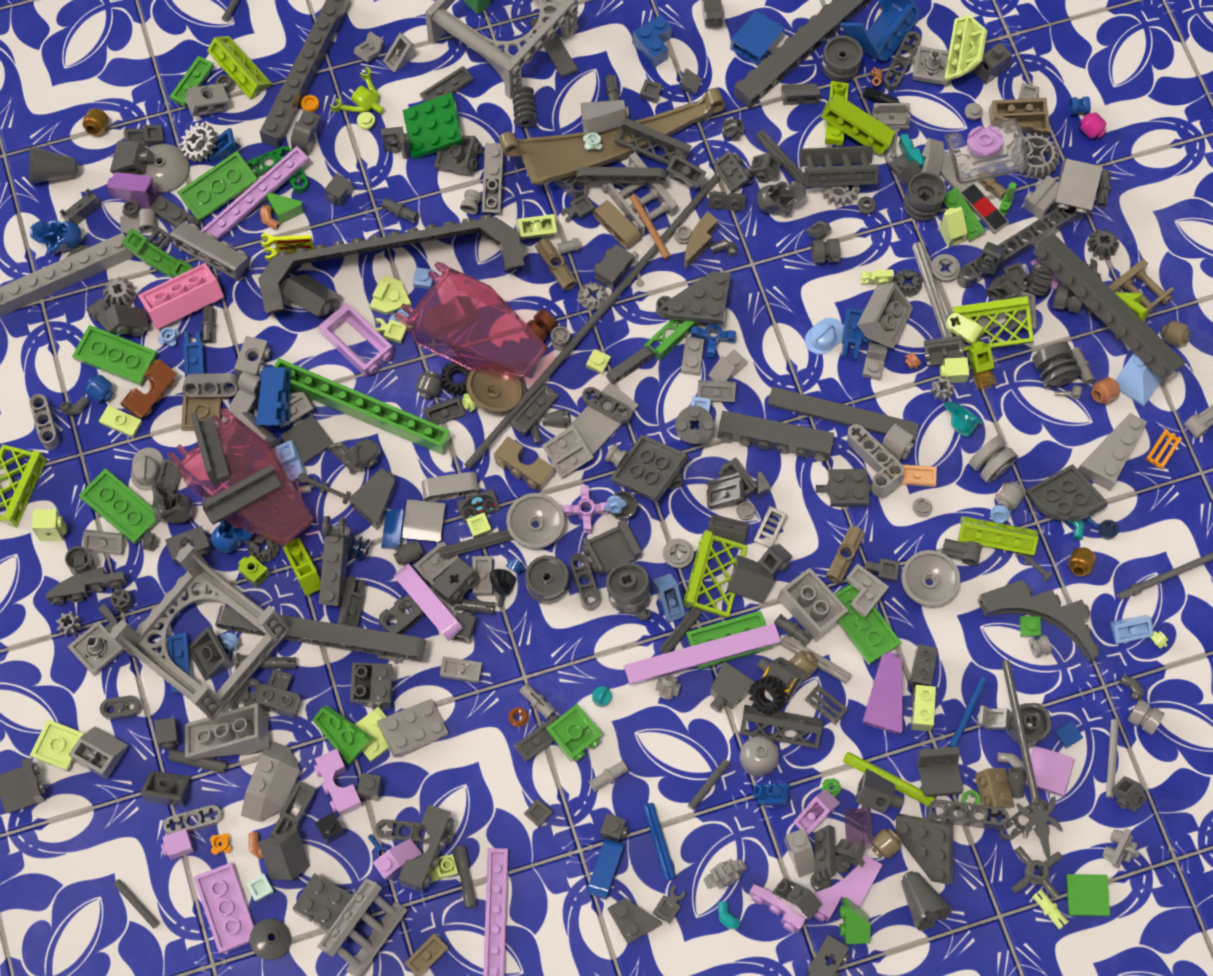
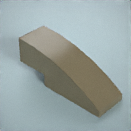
M708 211L700 219L689 238L684 259V268L686 269L710 246L711 235L718 229L719 220Z

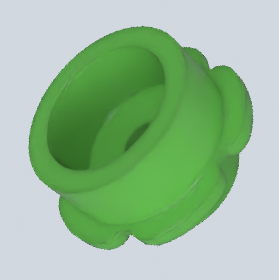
M831 778L823 781L822 791L827 789L834 797L841 792V785H839L837 779Z

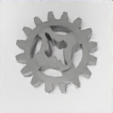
M196 122L195 127L190 125V130H185L186 136L181 137L184 142L180 143L183 147L181 152L184 153V156L194 162L196 160L201 162L202 157L208 159L207 154H213L212 148L217 147L214 145V142L218 141L214 137L217 134L213 130L214 128L204 122L202 124Z
M859 185L821 186L820 192H824L823 198L828 197V203L834 201L835 206H837L838 202H841L842 206H844L846 201L851 204L852 199L855 200L860 190Z
M730 859L717 864L710 870L711 874H708L703 881L707 889L717 886L721 889L732 885L740 879V874L746 871L747 867L743 859L733 862Z

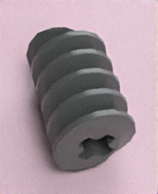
M529 86L519 87L512 92L514 123L522 128H531L537 124L536 108L534 107V89Z

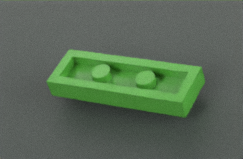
M198 56L170 95V100L186 108L188 105L185 97L188 88L194 86L201 87L213 70L214 63Z
M955 187L946 193L944 203L948 209L958 207L963 209L968 239L972 242L985 233L986 230L958 188Z

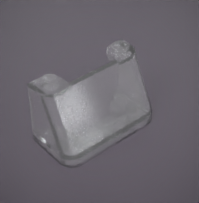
M1016 118L1007 119L1000 124L999 131L1003 135L1004 144L1002 150L993 157L983 158L972 154L968 149L967 143L964 142L963 136L959 133L944 135L955 177L960 184H969L1018 172L1027 167L1028 156L1025 138Z

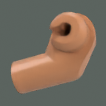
M262 206L260 209L262 223L274 230H278L280 222L272 218L271 206Z
M251 832L248 834L249 851L258 859H263L258 844L259 833Z

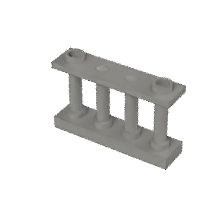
M635 152L629 155L628 167H647ZM599 183L601 190L608 193L629 221L639 230L641 236L645 234V224L634 212L636 209L633 203L628 205L623 199L641 186H646L649 189L650 193L639 199L642 206L652 199H657L660 203L658 208L647 214L650 220L663 212L668 213L671 217L677 214L678 204L661 183H632L620 192L615 189L614 183Z
M367 878L317 946L321 951L332 957L337 953L350 964L346 971L353 976H361L366 971L367 966L407 911L406 908L396 903H393L392 906L389 905L378 895L382 887ZM372 901L386 912L380 923L366 912ZM360 918L374 929L368 940L353 929ZM347 936L362 947L355 957L341 946Z

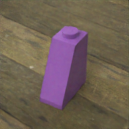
M115 172L107 183L110 196L124 201H135L138 206L149 209L158 196L153 178L150 176Z

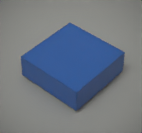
M1072 721L1055 731V735L1065 749L1083 739V736Z

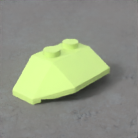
M970 15L954 20L944 77L946 81L974 71L983 60L987 30Z

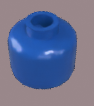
M93 375L85 384L86 394L98 403L103 400L107 402L114 394L112 392L113 384L102 375Z

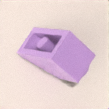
M825 789L815 796L793 823L799 829L804 828L808 836L830 816L840 802Z
M409 838L386 851L373 864L384 879L392 880L401 873L406 860L417 859L423 854L412 838Z

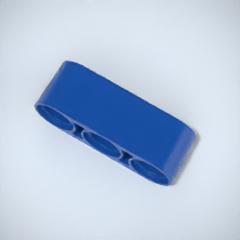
M608 838L604 839L587 888V894L606 900L625 844Z

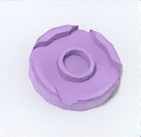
M978 126L972 129L967 138L969 151L983 158L995 156L1002 150L1004 144L1002 133L993 126Z

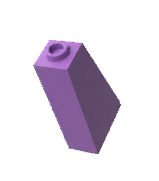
M887 652V654L883 653L881 656L862 724L900 735L902 732V659L898 658L899 655L896 653Z

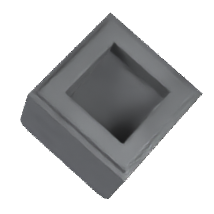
M685 69L679 89L696 95L702 78L689 69Z
M761 471L757 475V500L768 495L770 491V484Z

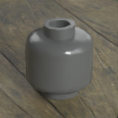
M425 371V373L419 375L415 390L420 393V397L430 400L431 397L438 396L442 385L439 374Z

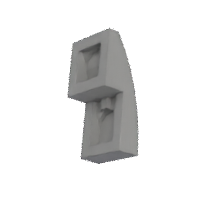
M931 138L927 139L922 153L926 159L921 173L930 172L939 176L943 161L944 142Z

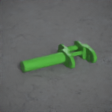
M1014 182L1009 184L1008 190L1000 204L999 211L1003 216L1007 214L1014 198L1017 186Z

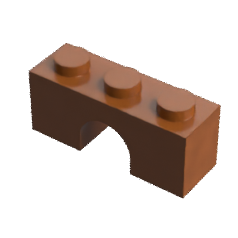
M160 359L154 360L143 374L150 382L149 392L144 394L137 388L131 389L120 405L136 418L148 416L152 411L151 406L154 402H159L164 394L162 392L165 388L171 387L175 382L174 377L177 373Z

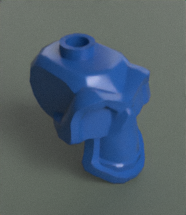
M52 219L49 220L47 225L44 221L40 220L33 224L29 231V235L33 240L40 244H45L48 253L54 255L75 248L81 241L80 227L70 221L59 222Z
M239 511L223 519L211 535L212 545L222 553L234 551L243 543L249 542L252 539L253 533L250 531L249 526L253 522Z

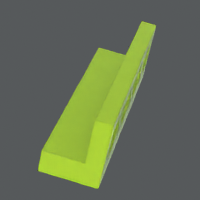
M230 36L214 37L207 52L250 99L255 98L261 88L271 87L272 83Z
M961 516L958 541H974L982 546L1035 555L1039 538L1037 530Z

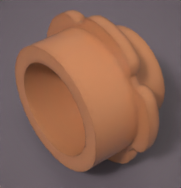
M912 352L908 356L905 355L906 360L904 362L910 369H918L921 361Z

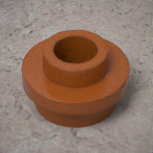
M520 707L512 709L508 715L510 724L514 727L524 726L528 721L526 710ZM520 715L522 716V719L520 721L515 720V716Z

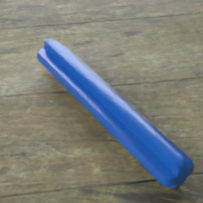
M647 803L643 808L665 881H671L675 879L676 875L654 803Z

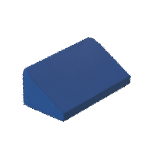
M403 509L386 511L381 548L396 549L401 546L405 517Z

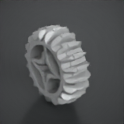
M1035 132L1031 136L1028 133L1026 137L1022 135L1012 146L1011 163L1016 165L1015 171L1020 170V176L1026 174L1027 179L1030 176H1033L1034 180L1037 179V176L1042 179L1045 175L1048 176L1051 172H1054L1056 166H1058L1060 153H1058L1059 147H1055V141L1050 142V136L1044 138L1043 134L1037 136ZM1022 150L1025 151V155H1026L1025 158H1023V156H1022V153H1021ZM1045 154L1048 156V162L1045 161Z

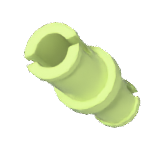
M1041 889L1038 891L1039 896L1035 894L1032 898L1042 908L1043 914L1048 916L1057 926L1058 930L1063 928L1061 922L1065 926L1069 921L1058 910V905L1056 903L1053 904Z

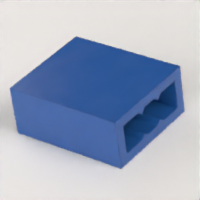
M755 10L731 39L730 49L756 66H759L760 62L767 58L783 39L785 28L780 23L769 19L764 13Z

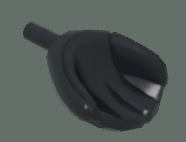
M499 568L490 571V581L496 593L500 594L498 607H503L504 597L511 593L516 577L511 572Z

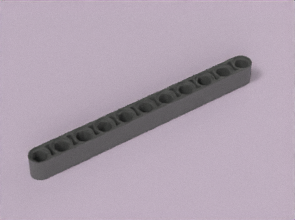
M220 606L215 623L216 627L223 630L259 636L266 635L230 606ZM280 615L290 628L289 632L283 637V640L418 662L423 661L427 640L423 638Z

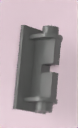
M713 190V192H709L708 208L744 211L746 195H742V193L726 194V192Z

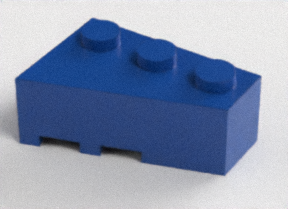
M263 367L260 373L261 387L256 425H290L291 368Z

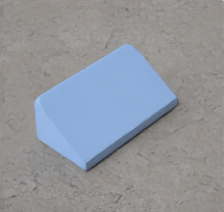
M1148 615L1110 622V628L1116 644L1143 639L1153 635L1152 621Z

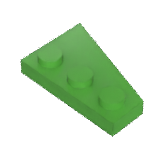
M329 706L322 707L312 719L348 765L358 758L373 739V737Z

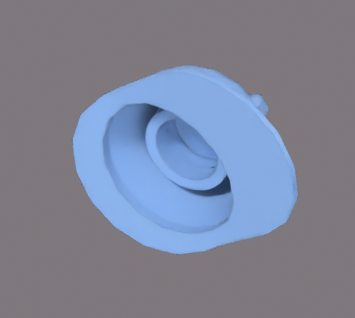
M825 318L819 321L806 334L805 343L807 348L815 354L829 352L842 341L844 327L842 322L835 318Z

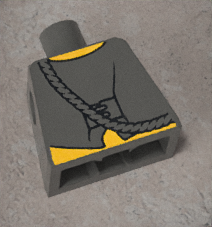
M782 657L772 662L762 658L757 664V667L764 672L762 678L772 676V678H778L777 682L780 680L783 682L781 686L786 687L784 692L788 693V696L785 697L787 702L791 700L807 673ZM764 688L773 698L771 692L768 689Z

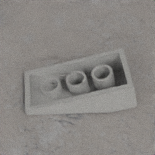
M258 703L220 713L213 721L207 717L185 724V758L187 760L249 754L269 748L268 714Z

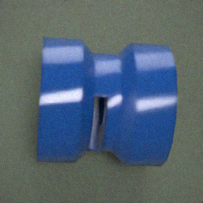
M1089 96L1082 97L1081 99L1070 97V115H1077L1078 113L1087 115L1090 112L1091 101Z

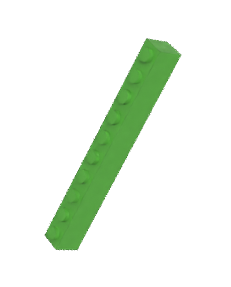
M278 358L274 367L291 368L290 391L295 393L305 392L309 399L442 455L451 440L450 430L280 358Z

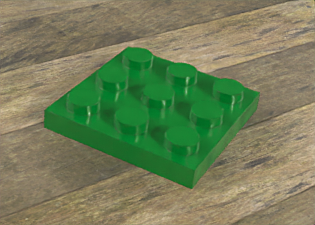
M452 92L403 110L411 157L414 160L464 142L455 95Z

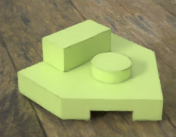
M384 275L373 293V299L369 307L374 311L389 315L401 308L410 307L411 302L402 282Z

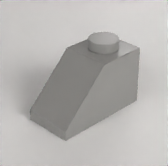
M803 828L785 835L783 841L798 877L816 872L813 848L805 829Z

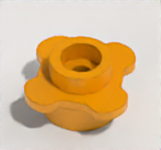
M224 833L223 835H212L210 837L212 854L218 855L221 852L229 853L231 851L229 834Z

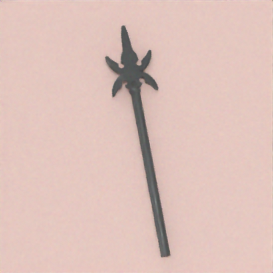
M1005 660L1001 662L1032 803L1030 809H1032L1031 814L1028 809L1019 803L1016 804L1021 814L1030 819L1024 827L1023 838H1027L1032 830V825L1035 824L1036 828L1034 831L1040 838L1046 859L1050 858L1048 838L1050 827L1046 823L1049 821L1059 831H1063L1056 819L1048 816L1055 807L1056 797L1053 796L1046 811L1043 810L1045 805L1040 803L1041 800L1039 799L1010 661Z

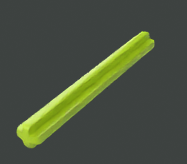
M847 752L843 758L844 763L863 773L866 768L894 783L896 790L928 807L935 800V796H924L923 790L850 752Z

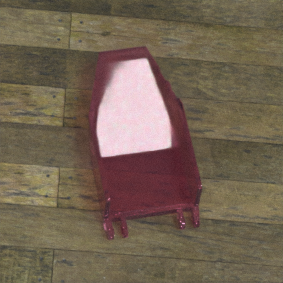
M436 262L434 266L443 274L440 276L436 272H428L429 277L436 282L414 309L406 304L401 305L402 310L410 315L405 317L399 312L394 314V317L407 327L415 343L471 371H478L479 369L487 370L488 373L496 371L503 372L504 375L527 377L548 350V347L490 285L440 262Z
M223 408L221 414L227 421L223 423L216 415L213 418L219 427L217 430L231 480L212 485L204 467L199 445L188 453L179 444L177 449L184 456L180 460L172 452L167 455L178 468L186 485L204 501L272 464L281 488L225 518V520L233 527L246 529L252 534L257 533L265 539L285 546L310 525L314 519L291 474L272 447L229 410Z

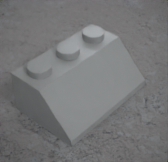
M895 282L877 285L857 325L866 338L889 348H894L913 307Z
M808 568L783 587L777 597L809 635L813 636L815 641L829 632L849 611L811 568Z

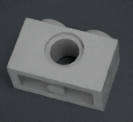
M223 84L188 88L185 97L192 117L226 112L229 104Z
M250 336L245 337L234 367L237 377H240L243 371H248L260 377V373L263 367H265V361L271 355L268 341ZM253 357H257V358H258V359L255 360V361H250V359L253 358Z

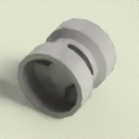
M467 189L464 193L465 199L461 202L460 209L468 214H476L479 209L478 204L483 197L482 194L476 190Z
M559 326L552 330L551 345L555 350L562 351L570 342V334L568 329Z

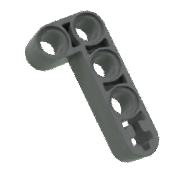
M934 800L929 806L928 819L954 825L1002 830L1008 824L1009 815L1001 807ZM940 807L944 812L937 815L933 813V809ZM961 810L964 815L962 817H955L953 812ZM980 812L984 815V818L977 820L973 815ZM988 814H991L990 821H988ZM999 815L1002 816L1001 822H997V816Z

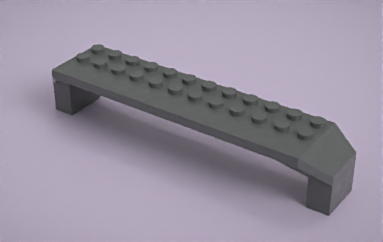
M489 214L480 216V220L475 221L473 218H467L458 224H455V221L445 222L441 227H437L436 224L425 226V230L418 231V228L407 229V233L400 234L399 231L388 233L389 235L386 237H381V234L372 235L369 240L364 241L363 238H355L351 240L352 243L344 244V241L334 242L333 246L326 247L325 244L314 246V250L300 248L296 249V253L291 254L288 251L278 252L277 256L272 258L258 278L264 311L266 314L285 311L280 285L293 268L299 264L479 233L500 246L504 271L524 266L518 231Z

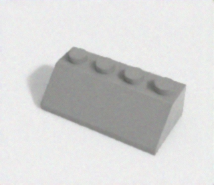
M183 222L170 233L175 247L237 281L240 280L250 263L245 252L232 249V246L225 241H217L214 235L209 232L203 233L199 231V227L192 223L187 224Z

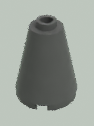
M30 147L29 183L74 177L75 173L78 174L79 163L75 162V158L38 147Z
M910 871L903 876L901 885L916 929L919 931L930 929L936 926L935 921L938 919L944 921L951 914L952 909L950 905L918 872Z

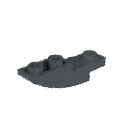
M103 567L91 569L62 581L46 593V599L53 605H62L67 601L81 602L89 598L88 591L99 592L104 588L119 589L127 585V577L123 571L107 574Z

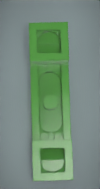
M133 228L129 230L121 243L140 260L170 278L177 277L194 268L180 258L177 260L146 240L147 237Z

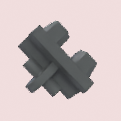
M841 839L838 845L835 846L836 871L844 873L848 870L850 864L863 867L865 862L861 857L866 849L857 842L851 844L849 841Z

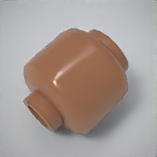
M1105 377L1092 386V397L1100 404H1108L1120 395L1118 382L1110 377Z

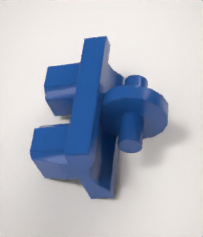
M790 784L755 785L753 797L758 799L757 804L760 806H783L787 804V799H789L787 791L790 788Z

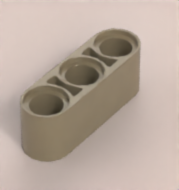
M606 200L593 210L592 213L595 219L625 249H628L641 238L639 230L610 201Z

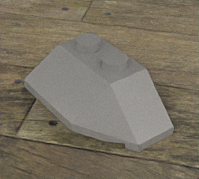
M270 741L269 748L264 749L261 753L245 793L241 816L262 822L266 818L282 811L300 773L290 747Z

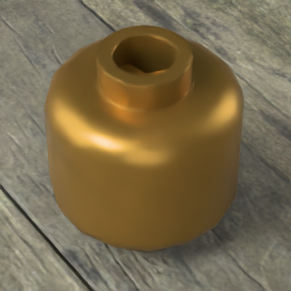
M93 108L86 113L82 125L88 134L92 136L101 135L109 124V118L103 110Z
M1076 548L1071 553L1068 567L1077 576L1088 575L1094 568L1096 556L1089 548Z

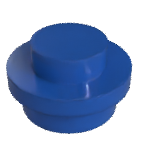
M514 557L512 560L507 559V568L517 574L521 570L524 571V568L521 567L523 565L522 562Z

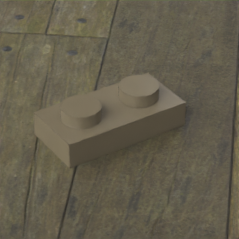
M433 934L404 964L416 976H423L449 948Z

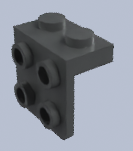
M946 746L937 749L926 748L918 751L916 764L924 796L932 797L963 793L964 788L958 767L959 747Z
M30 758L21 760L23 767L0 774V798L6 813H12L45 801L43 795L46 792L45 787L38 778V774H40L39 767Z

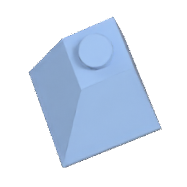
M1133 353L1115 381L1118 382L1121 393L1144 407L1162 380Z

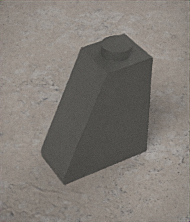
M382 468L349 498L350 506L376 530L382 524L396 489L395 476L390 471L386 472Z

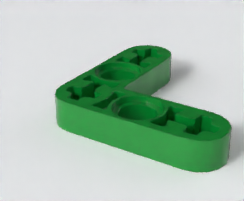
M283 146L251 159L246 163L249 167L255 169L253 173L258 178L283 159L284 153L287 155L292 149L288 146ZM267 159L274 161L271 166L264 165ZM301 168L288 179L292 189L298 194L305 193L309 187L307 178ZM298 177H299V180H300L301 184H303L302 187H300L299 185H297V180H296V179H297Z

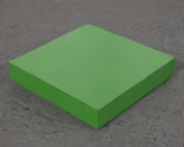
M1067 874L1065 876L1068 916H1110L1107 875Z

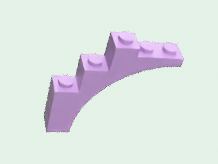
M864 855L862 857V860L865 862L863 867L856 866L854 870L835 885L813 893L822 904L813 917L823 922L825 920L828 922L838 902L841 901L843 903V898H849L860 907L882 864ZM753 884L749 892L751 900L759 905H762V903L767 905L769 910L776 915L783 914L784 916L780 922L784 924L783 927L792 933L794 931L799 932L806 918L796 914L772 894L773 891Z

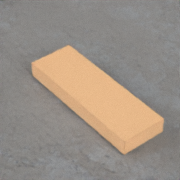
M903 465L904 476L900 485L936 487L937 467Z

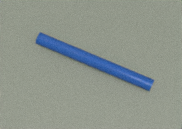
M980 677L951 739L950 747L958 746L987 682V679L984 677Z

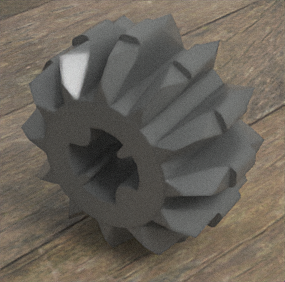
M1098 228L1096 232H1092L1089 236L1090 239L1087 241L1089 246L1088 252H1093V257L1098 255L1100 260L1103 259V256L1108 260L1111 255L1114 256L1119 247V242H1117L1118 236H1113V231L1109 233L1106 228L1103 232Z
M1035 264L1031 268L1026 284L1027 292L1038 296L1046 294L1053 280V272L1046 265Z

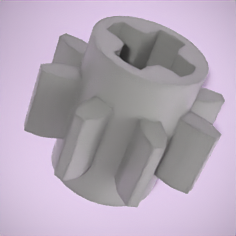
M939 377L938 382H932L931 386L933 388L930 394H934L935 400L942 399L945 402L947 396L952 397L954 385H950L949 378L942 379Z
M72 611L65 615L61 613L60 620H56L57 624L60 625L57 628L58 632L64 631L65 637H68L69 634L76 635L77 629L82 628L77 623L81 619L79 616L74 617Z
M664 675L663 679L658 678L655 690L659 691L660 697L672 699L673 696H678L681 684L677 683L678 679L676 677Z

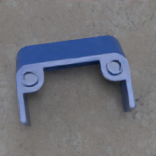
M879 0L882 12L868 31L863 23L842 22L840 26L846 36L852 37L859 42L864 53L878 61H887L919 19V9L913 0Z

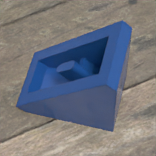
M228 128L217 137L218 141L214 142V145L217 147L212 148L213 154L208 153L210 161L224 160L237 151L231 128Z

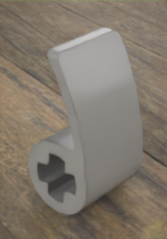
M146 208L139 210L138 216L135 218L121 216V233L128 234L131 228L140 234L153 232L156 229L155 211Z

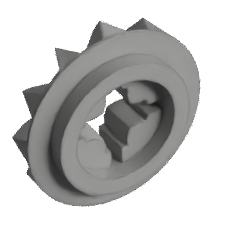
M941 254L933 259L931 271L934 274V278L937 277L940 279V282H949L956 279L960 273V264L955 257ZM950 265L948 272L946 270L941 272L942 266L947 267Z
M590 281L586 285L583 284L578 292L579 303L589 310L599 309L607 299L605 286H601L599 282L592 283ZM589 291L592 293L596 292V298H588Z
M672 539L664 546V560L672 568L681 569L688 566L693 560V547L684 539ZM676 547H678L680 553H683L680 560H678L676 555H672L675 554Z

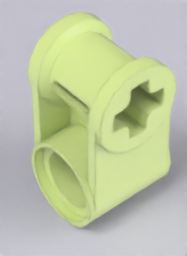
M958 313L951 314L946 322V327L950 332L961 336L969 344L975 343L983 330V327ZM957 319L959 325H955V327H953L952 321Z

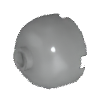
M755 736L743 744L739 760L746 773L755 777H763L776 769L779 763V751L777 745L771 739L765 736Z

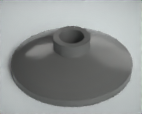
M264 919L258 922L250 933V946L253 952L265 960H275L282 957L288 951L291 944L289 929L283 922L277 919ZM268 935H274L275 940L270 941L268 939Z

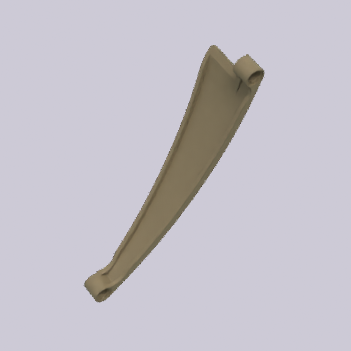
M712 88L705 93L702 99L695 103L636 120L635 122L671 136L702 118L720 112L726 105L719 89ZM620 126L597 133L601 137L600 144H602V148L600 150L585 149L583 132L518 139L513 132H505L499 137L506 156H521L532 184H543L574 176L580 167H601L635 152L614 143ZM622 132L621 140L626 142L632 140L628 133ZM642 139L637 141L640 148L648 147L646 141Z

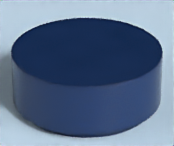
M1104 520L1098 528L1099 535L1105 540L1114 539L1119 531L1118 525L1112 520Z

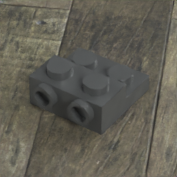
M463 136V143L438 151L434 164L435 169L454 171L455 174L472 175L473 169H476L478 166L477 155L482 152V145L476 136Z

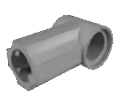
M1213 404L1200 414L1193 415L1184 423V426L1196 439L1205 434L1209 427L1213 425Z

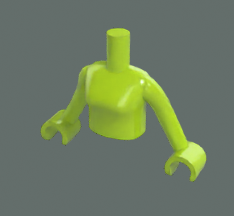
M365 67V71L368 74L360 72L361 79L366 81L369 90L361 85L351 96V101L359 107L342 105L339 99H335L337 106L330 104L332 112L337 113L340 110L363 113L371 109L379 114L384 112V108L377 104L379 93L371 81V70L369 67Z

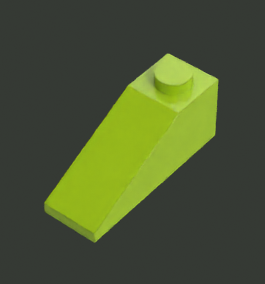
M300 538L290 541L282 548L305 596L320 590L321 581Z

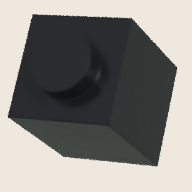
M333 812L315 822L327 845L345 835Z

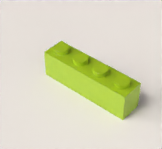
M836 93L826 103L821 114L822 119L865 146L872 145L873 151L880 156L890 146L895 133L894 130Z

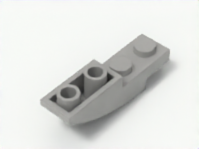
M485 143L482 213H500L503 149L500 143Z

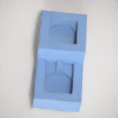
M290 440L275 447L278 463L283 466L284 474L288 477L286 483L289 485L298 482L299 474L305 473L298 450L293 440Z

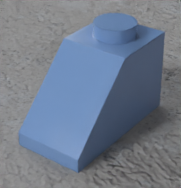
M671 573L653 579L656 595L666 621L671 622L685 617L686 614L679 587Z

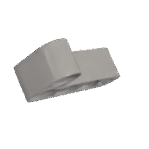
M243 371L237 383L239 390L217 426L221 444L225 447H232L245 427L237 419L241 412L253 413L259 403L260 377L248 371Z
M855 424L850 426L847 433V444L877 472L873 477L872 492L878 497H884L902 483L904 466L861 425Z

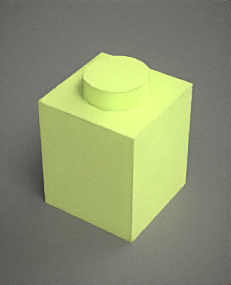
M967 358L944 359L943 365H940V376L943 379L949 378V383L967 382L969 377Z

